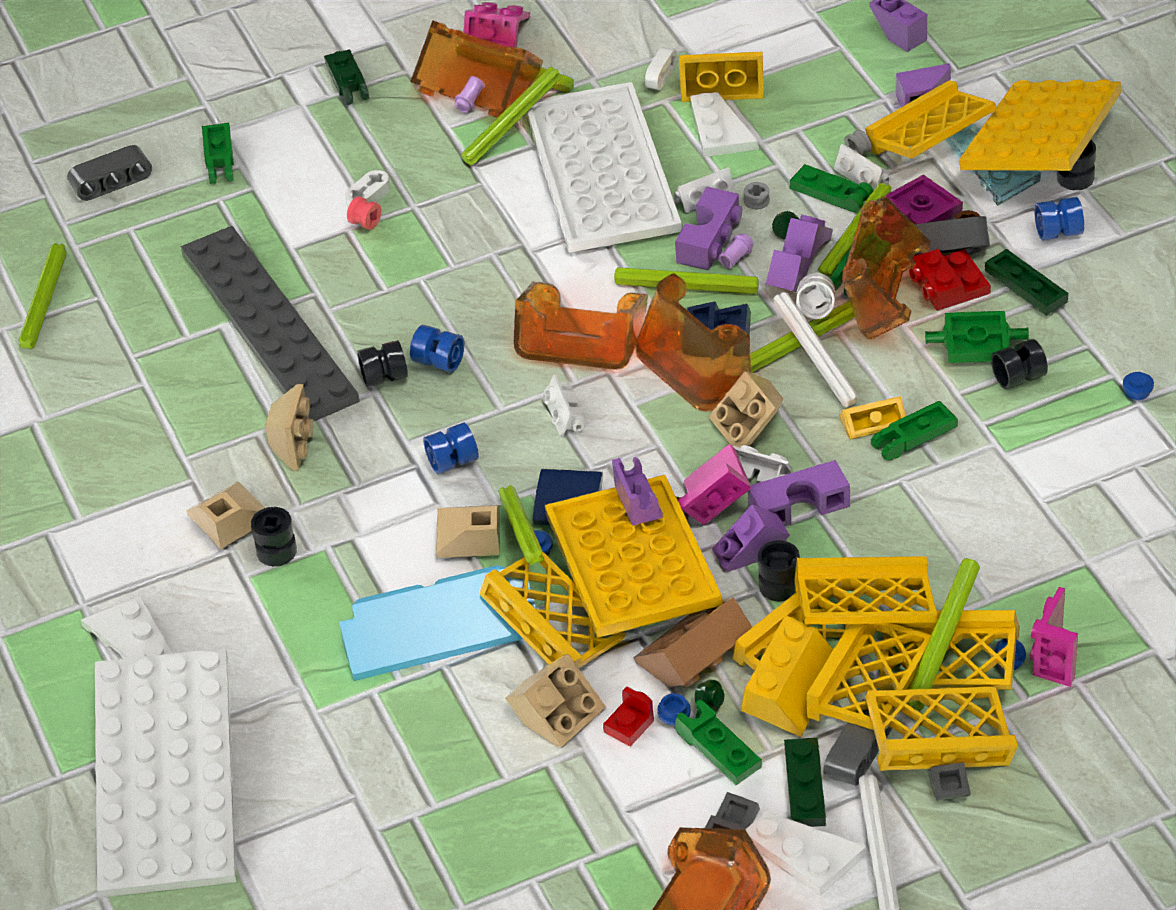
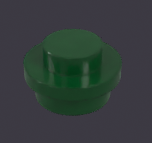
M784 211L775 216L772 229L777 237L786 239L790 219H799L796 214Z
M710 679L706 682H701L697 686L695 703L698 700H703L716 712L724 702V690L717 680Z

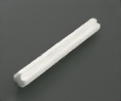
M786 292L777 294L774 297L775 307L841 404L846 408L855 405L858 398L857 393L789 294Z
M872 774L868 776L862 775L859 778V790L879 909L899 910L877 778Z

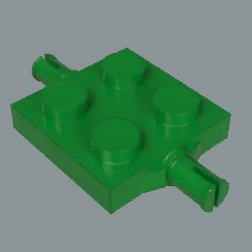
M1005 311L945 313L943 331H925V343H944L948 353V363L991 362L992 353L1009 347L1011 340H1029V328H1010L1006 321Z

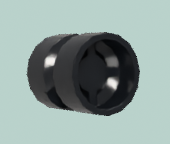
M1092 140L1089 141L1070 171H1057V181L1062 187L1069 190H1083L1093 184L1096 145Z
M1035 339L1018 343L1014 349L1007 347L993 352L991 355L993 373L1000 386L1004 389L1023 384L1025 379L1031 381L1045 376L1048 371L1045 353Z
M399 340L382 344L380 350H377L374 346L357 350L358 362L366 387L383 384L385 378L394 381L408 377L406 360Z
M267 507L259 510L251 519V529L259 561L272 567L289 563L297 553L292 518L289 512L280 507Z
M782 540L771 541L759 550V589L762 595L769 600L777 602L786 601L796 593L794 584L796 562L800 555L796 546L790 542Z

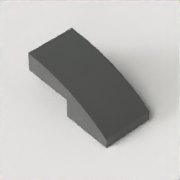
M964 762L933 766L927 769L936 801L970 796L971 792Z
M727 792L716 816H710L697 842V846L730 858L743 840V831L754 822L760 810L759 804Z

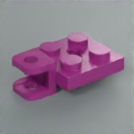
M923 174L881 197V204L876 207L875 216L881 218L882 221L875 225L874 234L891 240L892 243L904 238L903 227L945 221L962 211L963 202ZM885 230H893L894 232L886 233Z

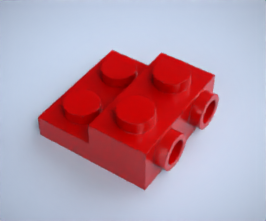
M939 249L912 257V265L909 266L910 277L914 283H918L925 300L930 301L936 311L991 294L990 283L965 249L944 256Z

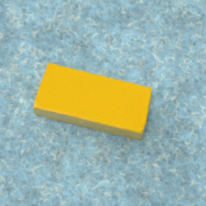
M901 396L843 409L839 416L851 440L880 432V430L888 427L889 424L905 417L906 412Z

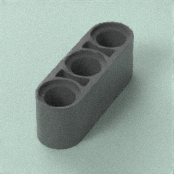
M130 145L72 167L67 174V180L81 200L88 201L146 179L152 172V165L140 147Z
M986 216L914 224L903 227L907 257H914L939 249L941 253H950L963 249L974 250L990 246Z
M869 710L862 711L864 715L870 717ZM847 722L827 755L823 770L824 774L855 786L859 785V778L866 774L879 752L874 730ZM890 726L885 730L886 738L892 730Z

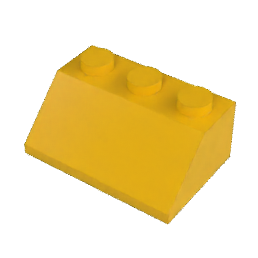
M763 51L679 55L681 102H690V96L714 92H718L724 100L764 98Z
M787 615L784 616L745 687L741 711L802 737L811 720L807 718L806 694L834 650L815 627L805 625L803 622Z

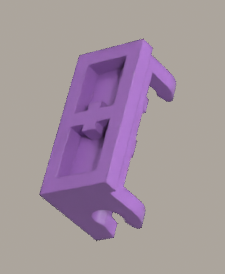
M634 457V467L631 470L625 471L621 458L612 460L615 488L632 526L663 518L658 499L653 493L645 474H643L640 460Z

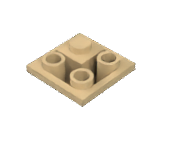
M744 371L710 414L709 418L730 445L739 448L742 445L750 446L777 413L783 397L768 379Z
M297 384L271 404L265 424L269 448L292 471H298L301 459H306L308 450L307 439L313 436L314 421L309 419L310 399L305 397L303 384Z
M237 481L189 508L186 512L206 535L222 549L252 531L251 519L254 514L265 507Z
M500 505L437 508V558L500 555Z
M569 654L560 657L527 678L505 698L526 727L557 747H563L606 707Z

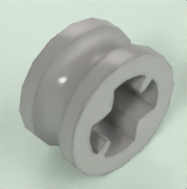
M858 129L853 134L845 136V145L852 150H856L860 155L871 151L870 139L864 131Z
M753 182L746 185L744 188V203L748 208L759 210L768 206L770 197L769 187L766 184Z

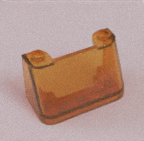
M432 20L410 82L419 87L418 92L433 97L434 93L455 99L456 95L461 94L468 79L471 76L477 77L484 82L485 87L474 102L475 106L489 110L488 115L498 118L532 84L541 69L543 60L525 49L499 45L468 35L460 30L449 29L445 24Z
M886 195L875 201L871 200L862 207L859 223L842 276L858 329L867 339H874L909 321L912 311L904 303L900 304L896 300L903 272L915 266V262L912 260L913 257L920 250L923 253L927 252L931 243Z
M673 273L658 282L636 341V355L643 364L694 408L704 412L712 411L744 371L751 373L750 336L740 327L732 324L721 325L712 331L679 304V300L687 293L686 283Z
M533 281L515 300L514 349L520 357L528 360L613 370L622 369L632 358L646 314L648 294L627 293L623 295L618 301L617 313L560 307V292L553 284Z
M679 827L667 850L668 858L676 873L652 910H757L770 887L771 876L769 868L746 830Z

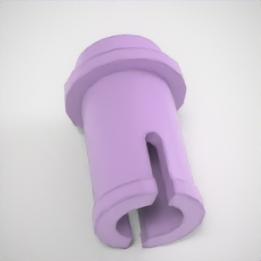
M471 76L461 94L456 95L455 107L464 113L473 110L475 107L474 102L485 87L484 82L477 77Z
M744 233L735 235L732 243L718 255L721 265L727 269L733 268L744 255L750 254L753 247L752 239Z

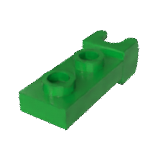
M703 700L696 702L698 710L695 719L687 717L684 713L677 715L675 720L677 733L690 746L694 745L735 785H738L762 768V759L716 717V712Z

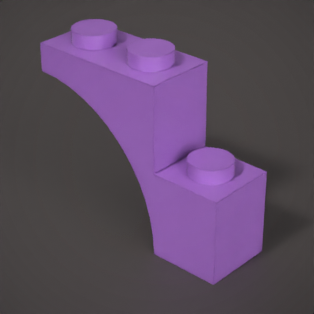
M802 214L800 220L790 219L783 251L774 250L766 280L767 285L797 292L799 282L807 275L816 252L824 242L831 240L833 229L825 227L826 221Z

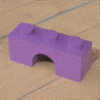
M706 187L696 204L697 225L685 223L675 241L676 263L709 270L714 260H718V255L722 252V246L725 241L728 242L730 240L733 226L735 223L740 222L743 208L739 206L738 193Z
M834 460L751 485V489L748 491V508L753 504L775 513L783 525L788 526L792 524L791 506L796 503H810L817 508L820 515L850 507V484L838 463Z

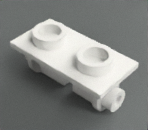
M841 144L834 165L835 171L857 184L861 182L868 183L873 188V191L879 183L889 184L891 175H889L888 170L860 155L856 150Z
M727 167L678 186L677 191L674 192V198L677 203L682 202L684 213L696 210V204L706 187L735 193L730 168Z
M553 374L549 386L544 390L543 398L551 413L552 422L556 426L560 438H563L566 429L576 432L582 431L585 427L586 419L581 408L577 407L578 401L573 387L566 382L559 383L557 375Z
M742 445L741 448L733 446L750 481H752L755 471H759L756 479L757 483L793 473L787 459L779 454L771 453L768 456L760 454L750 446Z

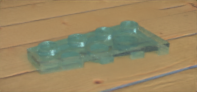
M971 124L945 139L959 159L978 134L980 128ZM969 170L972 175L976 174L980 179V185L983 189L990 191L993 195V201L997 206L1040 182L1041 172Z

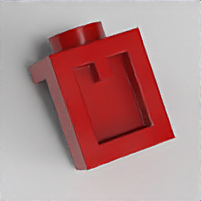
M626 686L622 690L623 703L603 723V731L631 747L654 722L653 701L645 693L635 691Z

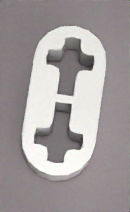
M665 47L659 49L646 71V88L661 90L677 63L676 50Z
M374 170L365 174L346 191L347 208L357 196L365 198L368 203L371 201L377 203L390 191L388 174L381 170Z

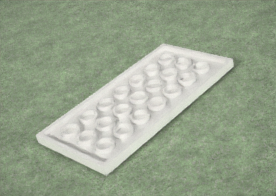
M632 82L541 98L526 113L569 253L681 232L682 223Z
M226 647L95 662L97 892L99 898L237 882L228 656Z

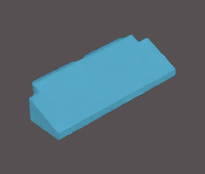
M496 565L442 578L431 586L414 585L356 600L351 605L354 618L339 622L342 642L353 680L356 681L522 640L523 638L479 595L485 575L494 569L500 572L507 567L503 568ZM511 577L506 579L513 587L523 588V579H511ZM528 580V589L531 590V587H530V584H529V580ZM527 598V601L537 609L534 599Z

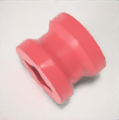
M357 196L349 204L347 220L349 223L355 225L360 223L363 228L372 230L380 220L381 205L373 201L368 203L365 198Z

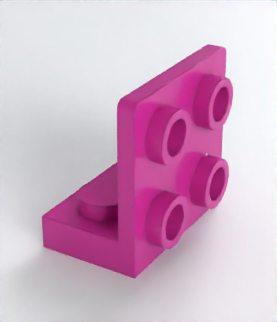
M482 2V5H474V8L465 11L463 40L476 45L516 49L519 21L530 18L531 12L523 11V7L517 5H507V8H497L498 4L492 2Z
M730 444L689 475L684 480L688 493L681 497L678 502L684 512L702 525H705L749 491L751 485L735 448Z
M1058 587L1054 596L1047 598L1043 608L1042 619H1036L1033 625L1031 638L1035 639V642L1030 652V660L1034 661V676L1071 687L1076 672L1078 633L1063 628L1065 588Z

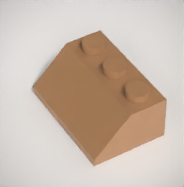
M734 597L722 599L723 604L686 616L634 656L633 659L666 686L682 685L683 688H686L699 680L700 676L698 673L703 669H711L722 662L723 657L721 655L728 650L733 651L736 640L750 630L752 626Z

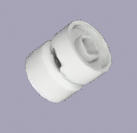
M811 273L799 282L796 304L804 316L811 319H821L832 311L835 305V286L828 276L821 273Z

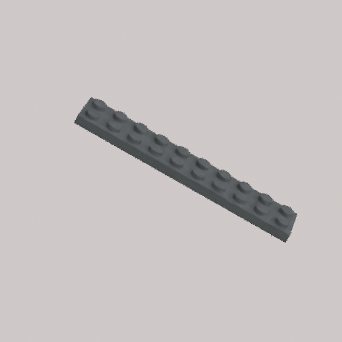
M233 226L180 246L183 257L281 392L285 394L297 384H303L305 397L310 399L309 419L317 421L360 402L358 392Z

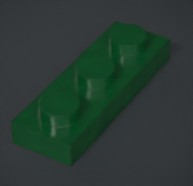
M1008 249L1003 250L985 262V271L1046 316L1068 302V292Z
M818 738L784 740L791 820L810 827L826 826Z

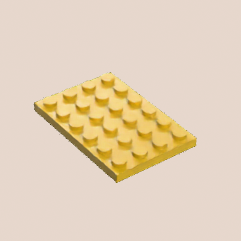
M1075 79L1069 82H1057L1055 80L1030 82L1028 80H1020L1013 83L996 107L997 110L990 115L960 157V170L1070 171L1122 93L1121 81L1111 82L1108 79H1101L1095 82H1083V80Z
M666 475L647 479L658 499L663 518L633 526L615 487L545 505L547 519L597 638L714 608L723 604L722 594Z

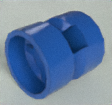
M1078 197L1061 199L1058 205L1054 201L1035 204V224L1041 240L1058 238L1060 233H1063L1065 236L1083 234L1084 215Z
M421 325L413 335L410 345V358L413 362L427 366L433 364L437 369L454 372L463 358L464 338L459 334L449 331L441 332L438 328Z
M465 422L447 428L446 434L439 431L423 437L425 453L436 474L453 469L456 462L464 465L479 458L475 438Z

